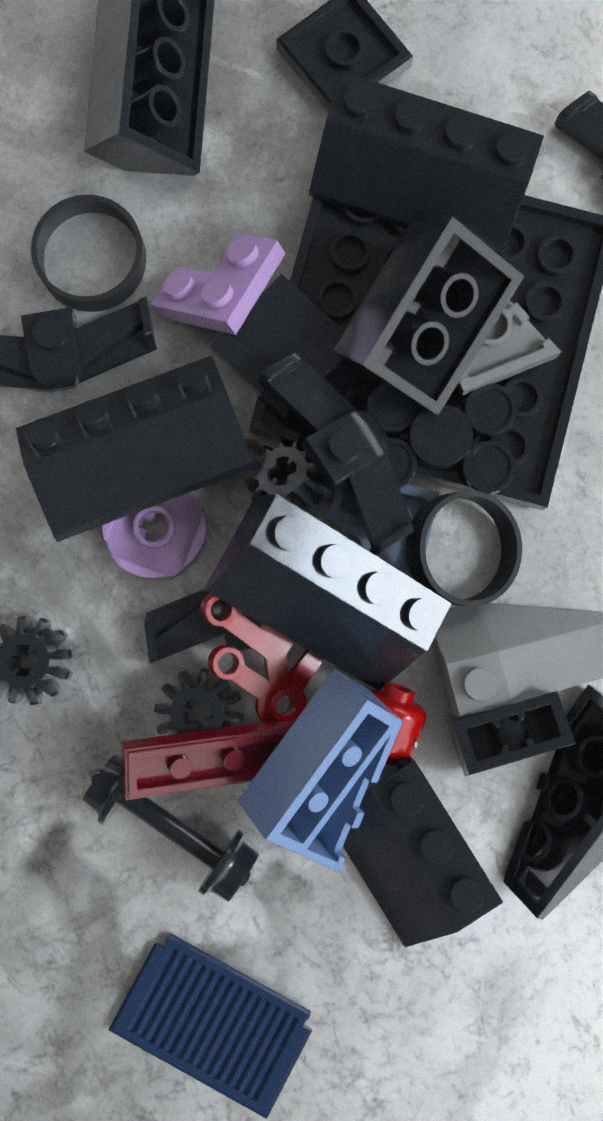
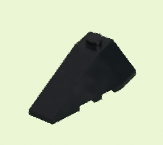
M589 684L566 714L576 744L555 750L548 773H541L536 787L541 792L532 818L523 823L503 879L504 884L537 919L541 920L553 911L603 861V693Z

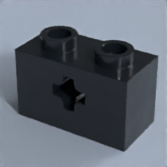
M558 691L453 721L449 725L464 776L576 744Z

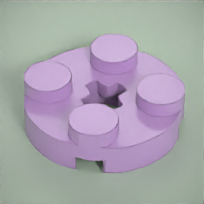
M189 492L102 525L104 540L107 542L108 550L119 566L138 577L159 580L179 576L197 560L205 545L207 524L203 507L193 493ZM156 514L165 516L163 524L169 528L165 537L158 536L155 542L147 541L148 532L142 529L144 520L153 521Z

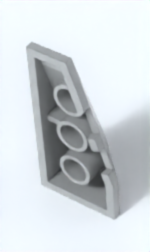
M495 603L480 606H457L448 609L432 641L450 714L458 717L511 705L603 678V612Z

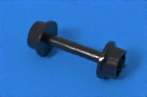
M116 754L108 760L102 769L90 771L92 783L86 791L83 801L97 812V821L103 825L117 807L121 805L210 867L209 873L198 890L199 893L204 895L207 892H212L229 902L240 886L244 887L253 884L250 871L259 853L244 841V833L238 829L223 850L148 797L125 800L122 792L121 757Z

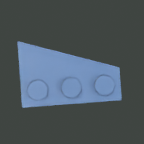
M333 669L237 802L265 840L340 872L346 859L341 849L350 828H359L365 814L359 806L369 782H378L403 721L367 688Z

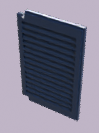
M170 933L166 938L165 946L154 943L109 1031L267 1119L312 1032V1029L305 1025V1022L311 1016V1010Z

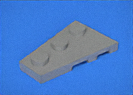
M509 300L457 384L461 397L487 384H494L553 360L561 353L549 338L545 340L528 321V314L517 302L513 304Z

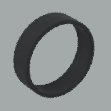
M76 195L66 198L52 206L41 217L33 233L31 256L39 278L58 301L73 309L97 312L113 308L127 300L135 292L144 276L146 249L138 226L124 207L106 197ZM84 213H102L115 217L123 222L136 238V256L128 275L113 289L94 296H77L60 290L48 280L44 268V253L53 232L66 220Z
M460 491L435 497L418 511L412 521L415 532L408 535L406 540L408 567L416 582L447 600L451 605L457 606L488 604L508 590L514 582L521 565L522 538L514 516L500 500L480 491ZM458 498L472 501L481 506L493 519L501 540V559L494 578L480 593L466 599H459L450 595L437 584L429 570L425 553L426 536L433 518L441 508Z

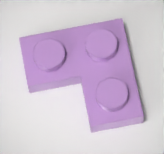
M238 233L213 273L175 266L150 305L160 318L236 335L283 259L285 252L277 239Z

